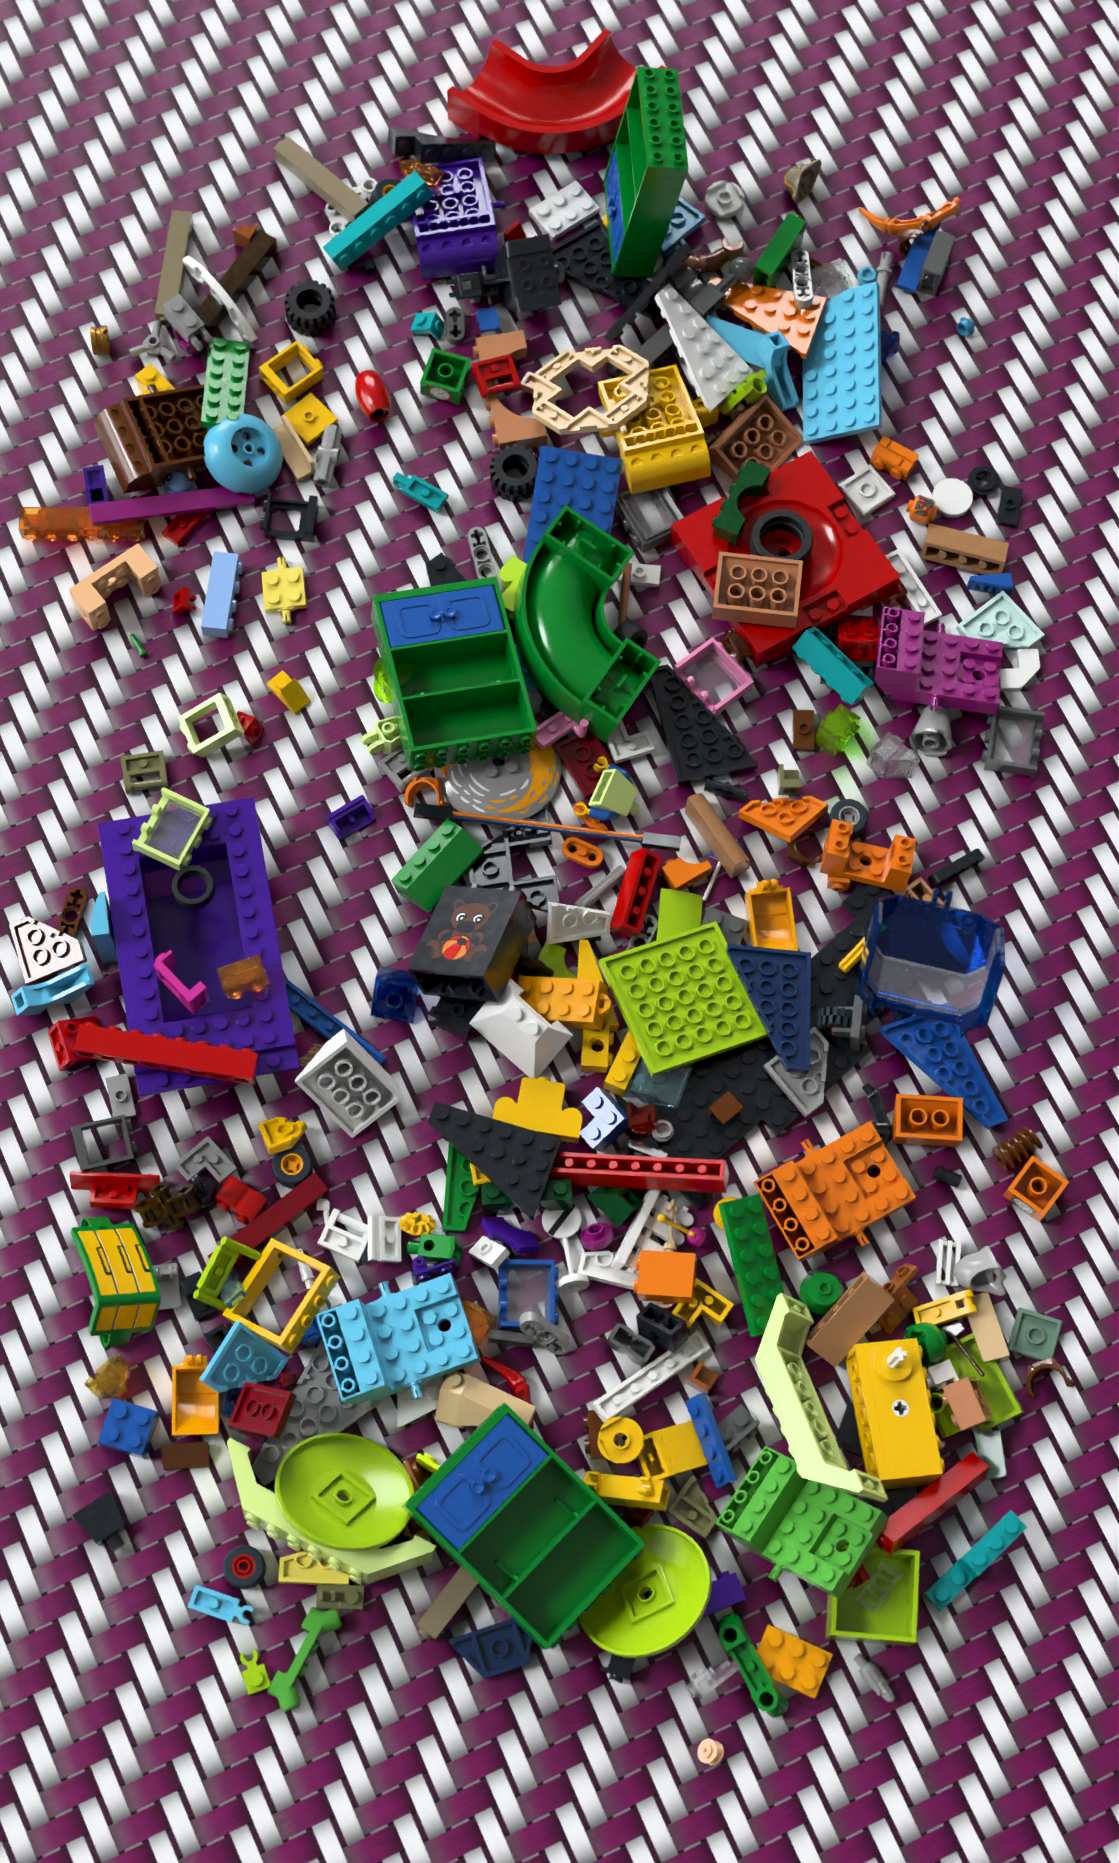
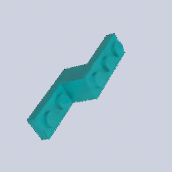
M1010 1510L924 1593V1596L939 1611H942L1027 1526Z

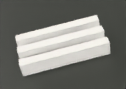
M938 1240L935 1285L959 1286L955 1275H953V1282L950 1281L952 1247L955 1248V1271V1265L961 1256V1242ZM943 1246L947 1247L945 1281L941 1280Z

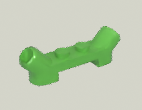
M312 1606L302 1623L301 1628L308 1631V1634L287 1674L277 1671L267 1692L278 1698L282 1711L286 1712L300 1707L301 1700L296 1680L298 1676L301 1678L304 1676L309 1666L306 1664L309 1655H315L320 1645L317 1642L319 1636L341 1628L342 1623L337 1609L333 1608L322 1612Z

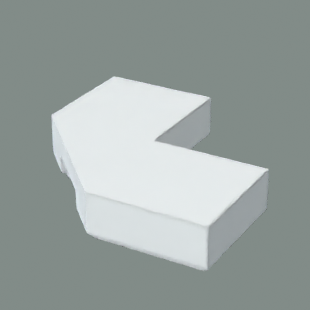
M1017 649L1018 668L1000 669V691L1021 690L1039 671L1038 649Z

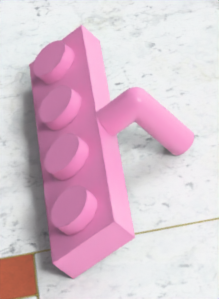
M559 711L537 726L535 743L544 750L572 730L578 737L584 738L589 722L582 719L579 725Z

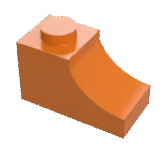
M681 857L675 860L672 858L663 864L661 876L670 889L683 891L709 876L712 866L708 860L693 864L683 861Z

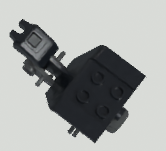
M549 234L504 242L494 262L495 274L487 275L486 266H482L483 272L459 274L447 281V286L454 285L456 287L454 292L449 293L450 298H456L457 301L468 299L470 304L482 302V298L487 297L488 303L491 306L493 304L491 296L499 295L501 304L518 314L533 310L539 312L541 309L544 311L546 310L545 308L562 305L558 284L564 282L565 273L563 264L560 261L554 262ZM496 286L495 291L494 288H491V291L486 292V288Z

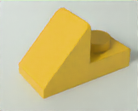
M283 670L267 682V687L294 715L311 702L297 679L294 678L292 680Z

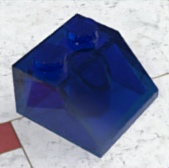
M384 966L379 967L375 977L370 1016L414 1023L420 988L409 971Z

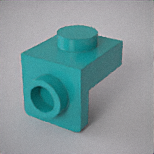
M436 312L416 313L410 330L414 335L431 334L435 340H440L445 328V322Z

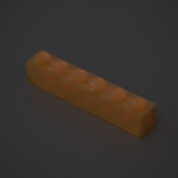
M20 507L19 532L22 539L29 541L36 539H46L49 541L57 539H67L69 541H76L78 539H87L89 541H97L99 539H108L110 541L146 540L147 519L92 526L88 507Z

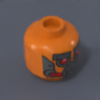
M918 495L914 500L910 499L906 511L910 512L909 518L911 521L927 525L930 521H934L938 506H935V500Z

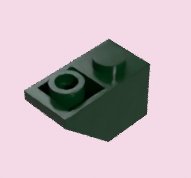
M598 1187L587 1196L595 1207L603 1211L610 1221L619 1227L630 1220L643 1203L629 1188Z

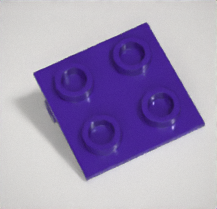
M415 1257L413 1259L414 1273L411 1274L413 1286L449 1273L453 1275V1271H456L455 1259L428 1268L424 1257Z

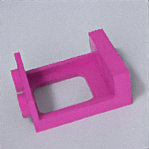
M171 950L160 954L156 958L153 965L158 978L193 1015L211 1001L207 988L201 981L188 990L171 972L177 967Z

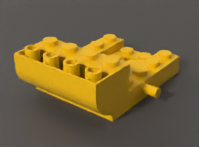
M676 364L650 370L647 408L618 430L599 431L601 439L613 436L617 440L620 448V459H623L621 468L631 494L711 476L709 452L704 439V431L698 419V416L708 415V409L706 406L700 408L693 407ZM630 375L598 382V393L605 412L628 396V394L620 390L619 383Z

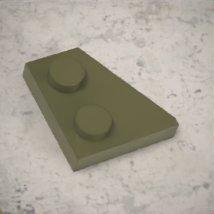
M691 1475L666 1512L703 1539L706 1538L718 1520L694 1475Z

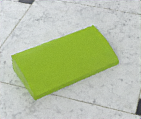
M661 888L656 941L700 927L703 896Z
M973 1333L959 1341L985 1373L983 1377L977 1372L955 1342L947 1346L944 1360H950L959 1380L966 1377H976L994 1420L978 1426L981 1433L1024 1413L998 1360L983 1363Z

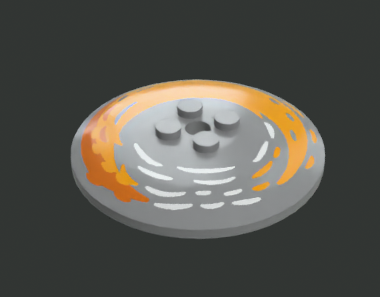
M535 720V724L537 727L540 725V723ZM555 742L544 750L535 743L533 751L526 754L516 753L504 758L497 756L485 761L473 760L461 765L455 763L443 768L434 767L435 778L440 777L445 800L457 812L523 820L526 817L530 818L537 814L553 798L561 776V759L554 749ZM500 758L504 761V764L496 766L492 761ZM481 823V824L493 825V826H504V825Z

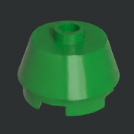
M818 1270L811 1272L803 1279L799 1291L800 1298L803 1303L807 1304L809 1311L825 1315L844 1294V1287L840 1279L833 1273Z

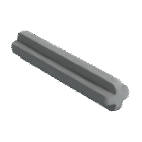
M620 865L617 866L576 901L574 906L589 908L624 878L626 870Z

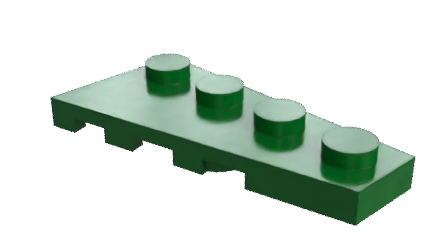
M450 1143L448 1147L442 1231L465 1233L480 1186L474 1187L470 1163Z

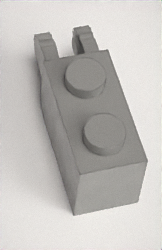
M179 293L163 304V315L187 343L191 342L198 351H201L203 346L197 339L199 335L208 344L213 342L212 337L204 328V323Z

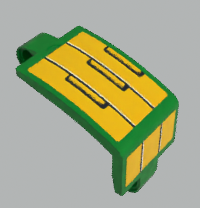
M106 1216L83 1218L81 1227H72L71 1235L84 1265L95 1301L88 1332L91 1336L100 1335L101 1345L105 1348L124 1346L129 1342L132 1332L151 1331L153 1329L161 1303V1293L144 1244L133 1224L112 1225Z

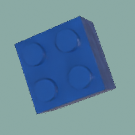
M113 1398L98 1443L102 1447L145 1460L160 1415L155 1410Z

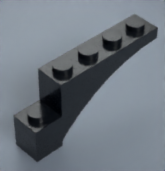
M388 128L387 148L394 156L413 155L420 164L447 163L481 157L482 162H494L496 142L494 140L443 137L413 131L408 128Z

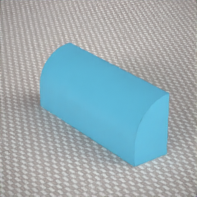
M710 315L707 316L706 322L746 363L766 369L767 366L756 353L763 334Z

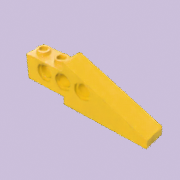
M580 939L577 979H595L603 982L589 941ZM613 1006L611 1007V1012L604 1016L603 1030L583 1029L580 1071L607 1073V1067L612 1066V1053H608L609 1045H613L614 1032L609 1031L618 1032L619 1026ZM598 1044L602 1046L603 1050L595 1052L591 1047Z

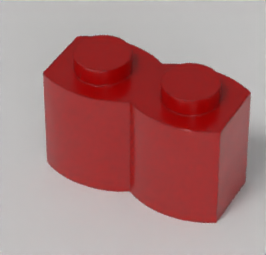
M231 1175L215 1196L216 1206L226 1213L228 1211L236 1215L235 1218L244 1225L257 1218L268 1204V1199Z

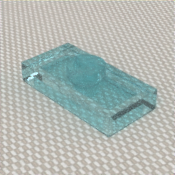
M234 1268L231 1269L220 1291L223 1302L229 1309H232L247 1296L240 1276Z

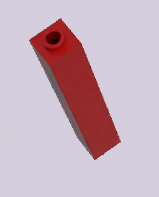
M972 1451L892 1514L877 1538L876 1544L879 1548L892 1555L985 1481L990 1466Z

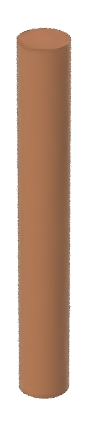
M631 563L627 564L622 575L617 624L626 621L632 569Z

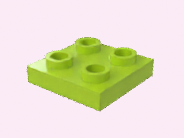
M763 369L757 374L753 371L745 379L747 383L743 381L733 390L736 394L731 392L724 399L726 403L720 408L723 413H728L743 398L749 403L756 402L767 391V386L763 379L768 374Z

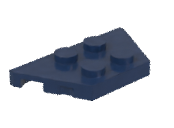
M511 1618L449 1639V1643L483 1679H487L528 1665L532 1638Z

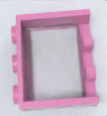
M713 637L678 662L674 667L675 675L680 677L687 688L698 696L705 704V707L715 715V718L719 713L751 691L754 683L751 674L744 671L739 666L737 659L730 656L723 644L719 641L717 642Z

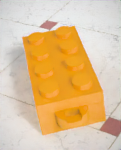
M519 976L517 984L524 990L520 997L550 1024L558 1020L566 1028L602 1030L604 1016L611 1012L612 1000L608 997L609 987L601 980Z

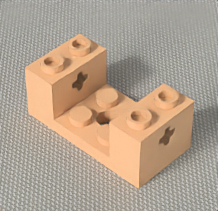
M138 543L69 589L75 609L93 631L104 628L111 620L104 599L118 587L125 586L130 579L145 597L156 593L162 586L157 566Z

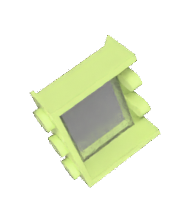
M163 787L161 789L162 798L158 805H153L151 809L152 815L148 823L144 822L142 824L141 835L138 840L133 839L132 846L133 851L141 852L179 871L189 865L192 859L190 854L194 848L197 849L202 841L201 834L204 829H209L213 818H211L210 809Z

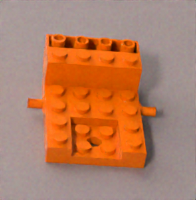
M871 1121L821 1149L815 1150L810 1140L806 1139L801 1142L807 1153L802 1160L795 1164L791 1160L753 1182L798 1262L806 1261L818 1254L820 1255L856 1236L861 1247H864L865 1244L868 1245L870 1242L863 1232L866 1228L916 1200L915 1194L906 1179L903 1178ZM871 1166L878 1167L880 1175L876 1178L870 1177L867 1173L868 1168Z

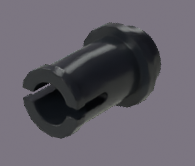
M942 1165L941 1167L936 1166L932 1178L936 1179L935 1182L941 1181L958 1188L962 1175L944 1169Z

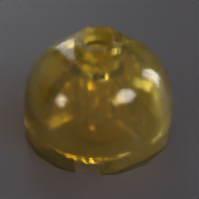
M120 1354L114 1355L96 1370L94 1379L90 1376L86 1380L84 1386L94 1396L101 1399H108L114 1395L118 1398L128 1389L126 1384L130 1380L131 1373L129 1366Z

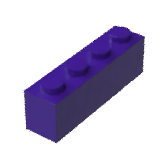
M725 1571L716 1575L717 1580L711 1582L709 1602L701 1619L747 1599L736 1572L730 1574L729 1571Z

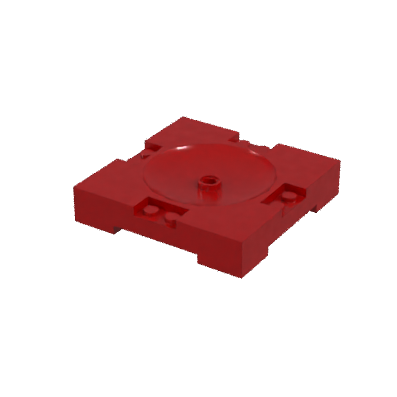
M812 451L771 471L761 496H749L740 501L737 507L745 518V525L736 545L713 536L714 527H711L714 517L720 515V507L725 497L671 524V543L690 571H694L713 600L719 551L751 555L749 547L751 532L761 516L773 510H790L801 515L811 527L813 546L810 558L804 568H802L798 616L795 628L728 621L735 633L752 649L753 654L749 658L756 668L791 650L792 646L796 644L807 629L816 627L818 630H822L859 609L863 611L896 593L898 589L899 574L868 530H863L843 502L844 496ZM772 531L761 538V544L765 550L775 556H790L801 549L800 540L788 531Z

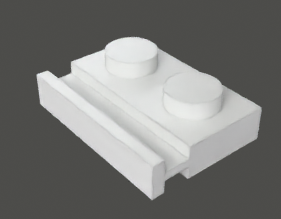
M368 1216V1261L396 1264L401 1262V1218Z

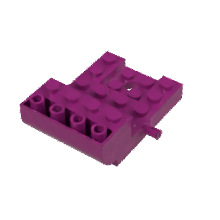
M883 606L875 682L882 690L892 693L891 699L930 705L931 711L934 709V712L938 711L940 706L996 715L1000 698L999 677L1003 642L945 634L944 623H942V627L941 623L936 625V632L923 630L925 612ZM974 676H978L982 678V680H977L974 678Z

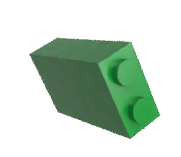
M791 213L787 214L756 263L752 284L770 288L776 286L791 262V252L799 249L802 244L806 221L800 216Z

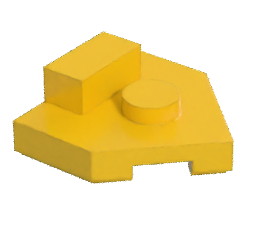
M276 1117L258 1123L269 1155L291 1149L307 1129L306 1122L287 1121V1118Z

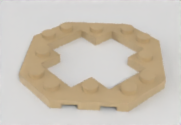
M613 345V348L602 350L601 347L585 348V352L565 350L535 372L534 406H532L533 418L560 435L618 430L648 407L649 361L623 345ZM609 362L630 375L619 383L620 390L628 394V396L603 415L589 406L573 417L552 404L563 396L562 389L556 386L555 383L579 365L594 373Z

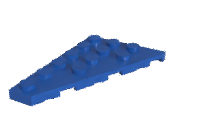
M949 1005L884 1025L879 1029L880 1034L950 1097L963 1098V1108L987 1130L1008 1121Z

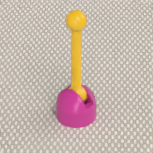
M664 1214L658 1215L657 1219L660 1223L665 1222L686 1233L687 1240L692 1245L699 1247L705 1241L706 1231L701 1228L693 1227L688 1230L667 1219Z

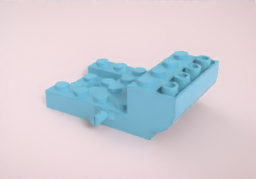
M451 1273L398 1293H391L388 1282L384 1281L383 1284H378L382 1297L376 1301L364 1304L359 1299L316 1314L341 1401L345 1404H359L370 1400L376 1401L409 1388L412 1390L414 1400H419V1398L424 1397L420 1384L481 1362L455 1279ZM449 1320L451 1322L450 1329L446 1332L440 1331L441 1322Z

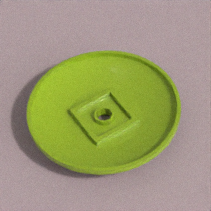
M327 1433L313 1436L294 1446L279 1465L275 1479V1495L283 1516L299 1534L325 1548L343 1552H362L379 1548L395 1539L404 1530L411 1517L401 1507L414 1494L413 1484L408 1472L389 1450L367 1438L347 1433ZM337 1496H346L348 1500L341 1501Z
M651 1524L643 1525L641 1528L638 1526L630 1528L646 1544L642 1548L644 1553L636 1561L632 1560L626 1565L628 1570L619 1579L615 1578L609 1583L612 1587L606 1594L597 1596L593 1600L595 1605L588 1613H581L578 1616L586 1634L601 1649L611 1654L628 1658H641L659 1654L682 1641L702 1618L711 1593V1572L707 1558L690 1536L670 1526ZM646 1591H652V1595L648 1599H642V1595Z

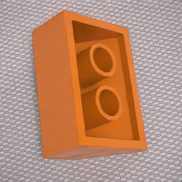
M896 1094L892 1122V1143L959 1147L963 1136V1098Z

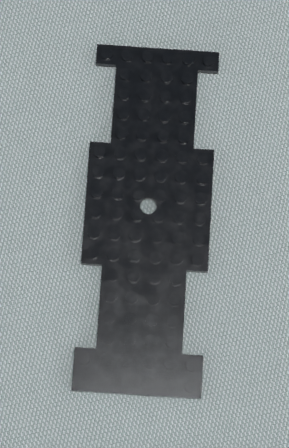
M863 883L841 904L855 920L811 958L810 1030L813 1027L817 1028L819 1009L823 1007H853L855 995L863 996L864 1003H868L867 1024L862 1023L866 1027L893 1003L884 990L888 985L891 984L900 996L917 981L932 996L963 968V965L886 888ZM878 922L884 923L888 928L887 932L848 973L843 972L839 968V963ZM820 1032L829 1043L824 1094L871 1052L872 1049L866 1043L860 1044V1051L851 1050L850 1038ZM769 1037L694 1062L638 1113L623 1098L617 1102L634 1122L623 1133L633 1141L642 1142L646 1146L664 1151L670 1158L719 1160L760 1122L778 1137L802 1113L763 1068L767 1062L777 1055L770 1047L771 1041ZM729 1091L743 1106V1110L736 1118L732 1117L726 1124H722L714 1114L709 1116L707 1112L711 1105ZM658 1120H666L673 1126V1136L666 1142H659L652 1136V1126ZM679 1191L696 1210L713 1196V1192Z

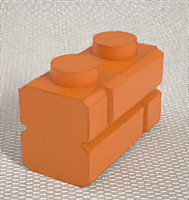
M883 436L874 449L870 462L876 469H884L889 472L893 478L906 481L918 461L919 454Z

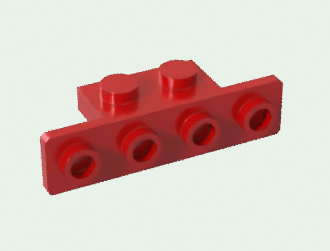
M70 1172L71 1189L92 1190L90 1197V1207L134 1209L138 1192L150 1193V1189L153 1186L161 1183L160 1176L152 1174Z

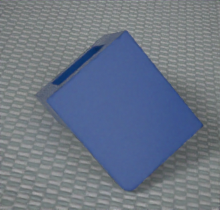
M496 307L476 310V321L480 332L495 331V335L500 334Z

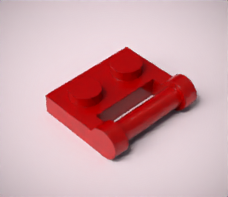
M510 354L472 363L471 367L482 399L509 390H521V382ZM507 377L511 379L510 382L490 387L486 384L487 382Z

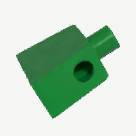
M422 1234L420 1241L409 1240L408 1254L422 1256L427 1264L439 1265L455 1259L456 1268L459 1269L463 1246L456 1237Z

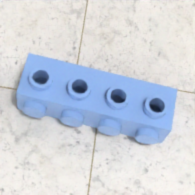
M216 551L213 553L201 623L204 636L228 638L229 631L233 630L234 619L231 616L232 612H236L237 600L234 598L235 593H239L240 581H237L238 574L242 575L243 562H240L239 554Z

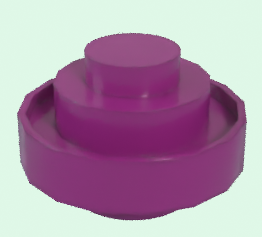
M594 1223L582 1231L580 1239L585 1248L599 1251L605 1249L612 1242L614 1233L609 1224Z

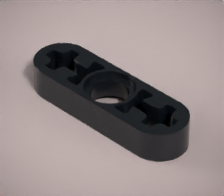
M977 848L936 871L927 880L933 889L938 888L978 865L985 857L980 849Z

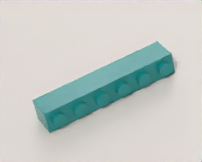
M414 171L322 248L342 272L432 198L434 194L426 182Z

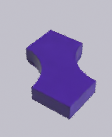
M503 1217L483 1218L481 1225L490 1240L506 1243L516 1253L538 1252L540 1245L531 1231L515 1228L506 1222Z

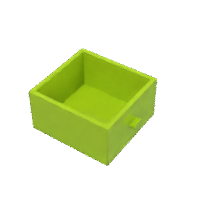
M875 1542L862 1562L871 1579L855 1589L853 1586L846 1588L840 1599L828 1594L825 1639L911 1646L916 1643L920 1551L898 1549L890 1555L885 1550L879 1548ZM842 1545L840 1552H845L849 1545Z

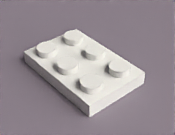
M574 181L529 209V215L545 234H549L550 240L553 242L599 213L600 207L577 181Z

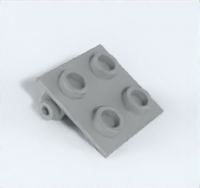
M177 1263L153 1265L152 1267L161 1293V1303L158 1310L181 1308Z

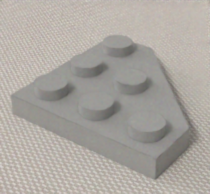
M816 1027L810 1030L808 1074L786 1072L778 1055L763 1067L805 1118L822 1106L824 1101L829 1043Z

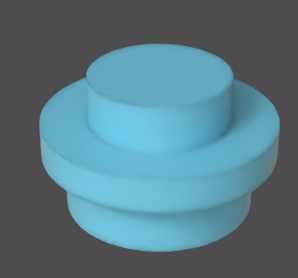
M864 267L858 272L857 280L861 285L873 283L877 280V274L873 268Z

